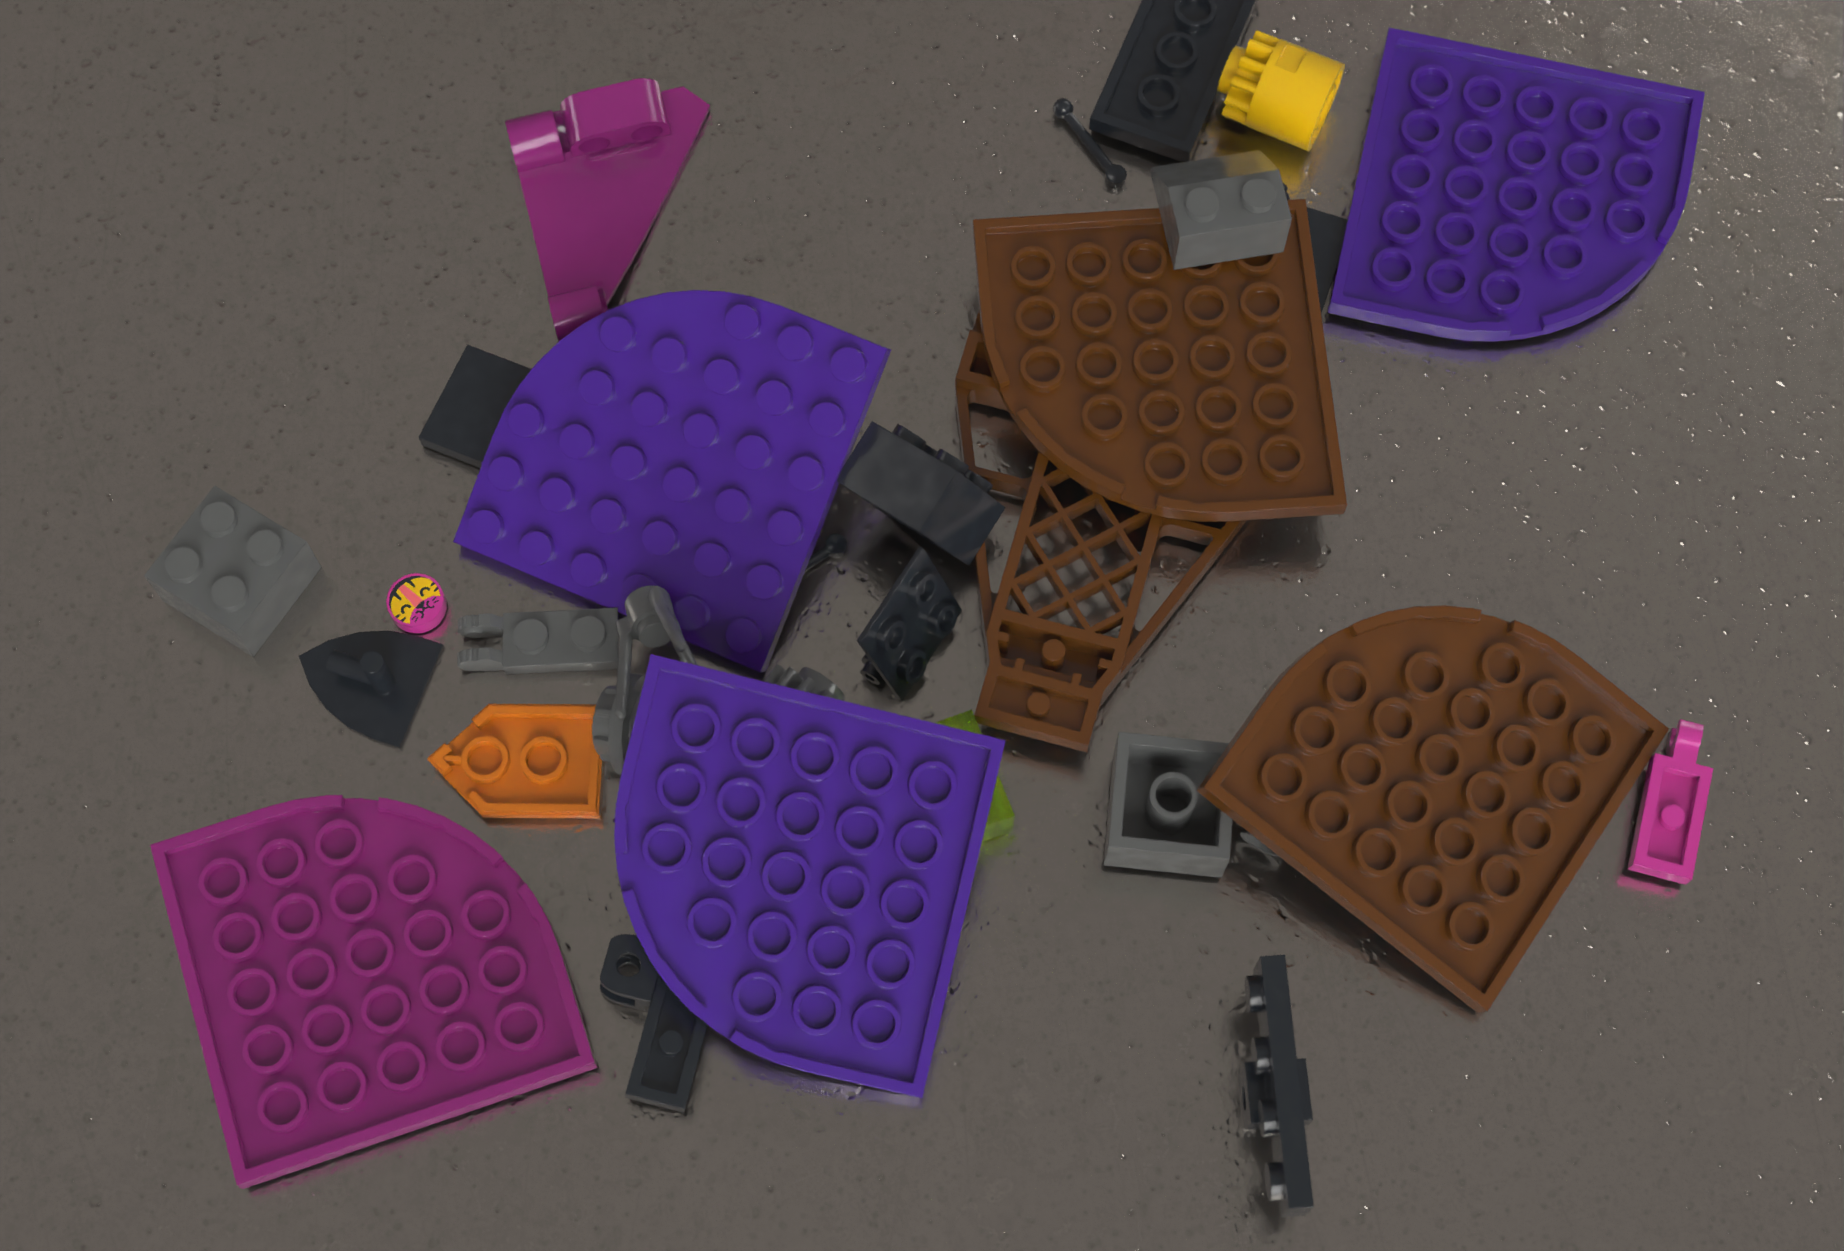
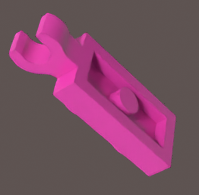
M1680 719L1677 729H1670L1666 756L1655 753L1650 758L1628 870L1684 885L1692 880L1713 768L1696 764L1704 725Z

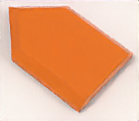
M488 704L471 719L472 723L451 742L440 746L427 758L431 765L482 818L600 819L605 762L597 754L592 738V724L596 704Z

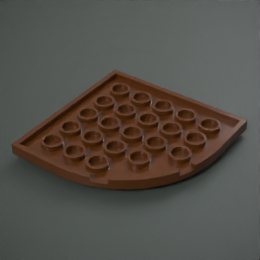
M1306 199L1287 200L1292 221L1284 252L1176 270L1173 269L1159 208L973 219L980 322L985 356L993 382L1005 407L1020 430L1047 459L1081 485L1111 501L1138 511L1166 518L1198 522L1244 521L1344 514L1347 507Z
M1446 605L1415 606L1387 611L1360 620L1326 637L1304 652L1285 669L1259 700L1196 791L1477 1013L1488 1012L1667 734L1669 728L1574 652L1557 640L1527 624L1516 620L1508 622L1494 616L1481 614L1482 610Z

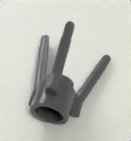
M645 586L633 591L626 598L624 604L627 617L616 622L620 640L615 713L619 719L625 718L628 711L634 639H637L647 647H660L671 641L682 662L698 665L682 635L669 593L659 586Z

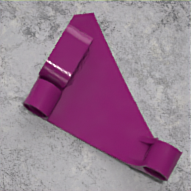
M633 79L572 94L561 102L560 110L552 111L551 109L505 120L541 264L558 342L583 323L608 310V303L650 231L710 111V105L684 86L660 91L659 84L653 79Z

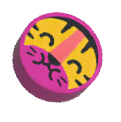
M421 573L408 574L399 578L390 587L386 598L387 609L392 620L400 629L409 633H425L434 629L443 620L447 610L446 597L439 583L432 577Z

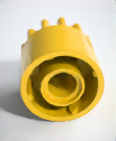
M1256 30L1253 39L1250 38L1246 49L1237 45L1233 48L1221 74L1217 91L1227 95L1224 100L1225 106L1222 116L1303 150L1310 151L1330 111L1344 73L1345 64Z

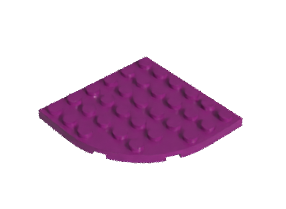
M324 795L295 799L264 807L150 845L236 1185L241 1189L598 1068L562 951L554 930L535 895L519 874L493 847L470 830L447 817L413 804L379 797L378 800L344 798L343 795Z

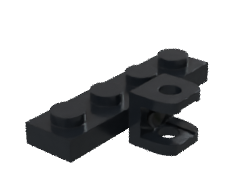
M616 935L610 940L600 974V992L613 1003L648 1012L625 1092V1098L684 1113L708 1024L692 1013L667 986L650 962L637 935ZM623 965H633L639 972L634 976L628 977L622 975L618 969Z
M1285 955L1260 956L1253 969V975L1245 976L1246 1006L1248 1013L1258 1012L1260 1036L1252 1037V1062H1244L1239 1073L1243 1123L1245 1129L1260 1128L1261 1136L1271 1137L1274 1162H1266L1265 1184L1268 1200L1278 1201L1280 1217L1305 1216L1314 1208L1305 1126L1313 1121L1306 1058L1297 1059Z

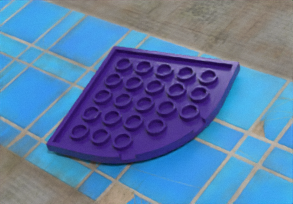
M1389 27L1327 313L1432 336L1463 341L1488 342L1520 340L1549 334L1576 325L1600 313L1621 299L1642 280L1657 262L1676 229L1684 210L1690 187L1705 92Z
M688 290L667 292L636 299L609 309L583 323L560 340L536 363L520 383L504 409L492 436L453 542L602 606L618 608V612L626 616L624 604L626 598L633 591L645 586L664 588L669 593L674 613L679 621L685 641L760 673L765 672L839 486L837 479L851 455L891 349L787 307L756 297L725 291Z
M651 654L621 773L615 808L614 830L616 865L623 900L634 931L650 962L667 986L692 1013L702 1019L716 1032L753 1054L771 1062L804 1072L923 1098L1006 740Z

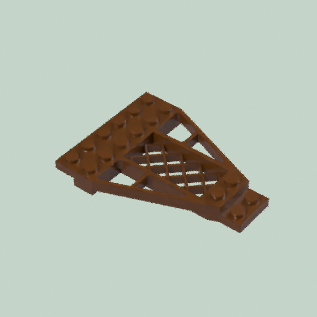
M979 310L973 330L970 329L955 377V403L962 460L969 466V470L993 485L991 490L1020 497L1024 500V504L998 593H993L990 588L985 541L974 557L988 667L975 710L974 723L1087 753L1101 705L1247 520L1227 521L1222 529H1217L1186 520L1140 512L1119 523L1106 503L1109 499L1083 485L1081 486L1088 497L1063 509L1051 488L1071 477L1060 469L1048 474L1051 461L1040 451L1033 474L1028 478H1019L975 466L968 405L974 402L1008 411L993 382L985 356ZM1042 495L1053 515L1033 525ZM1096 508L1107 525L1108 530L1084 542L1071 520ZM1149 523L1142 552L1139 555L1126 534ZM1061 526L1074 548L1049 560L1036 538ZM1163 536H1172L1207 545L1208 547L1141 631L1136 630L1135 622L1158 540ZM1116 540L1129 562L1105 575L1092 552ZM1026 547H1028L1039 566L1018 576ZM1081 558L1094 581L1069 593L1056 571ZM1135 574L1127 607H1125L1112 585ZM1047 577L1060 599L1034 612L1021 589ZM1102 591L1116 614L1090 627L1077 604ZM1012 598L1021 613L1008 610ZM1067 610L1077 628L1049 621L1048 619ZM1121 625L1118 638L1103 635Z

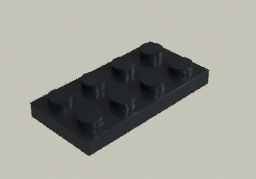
M1142 0L1092 112L1089 130L1181 162L1190 161L1219 94L1217 89L1225 64L1233 48L1236 45L1239 46L1258 0Z

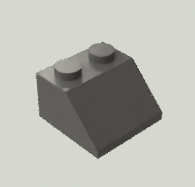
M1260 150L1151 167L1152 182L1174 270L1284 252L1292 217L1280 170Z

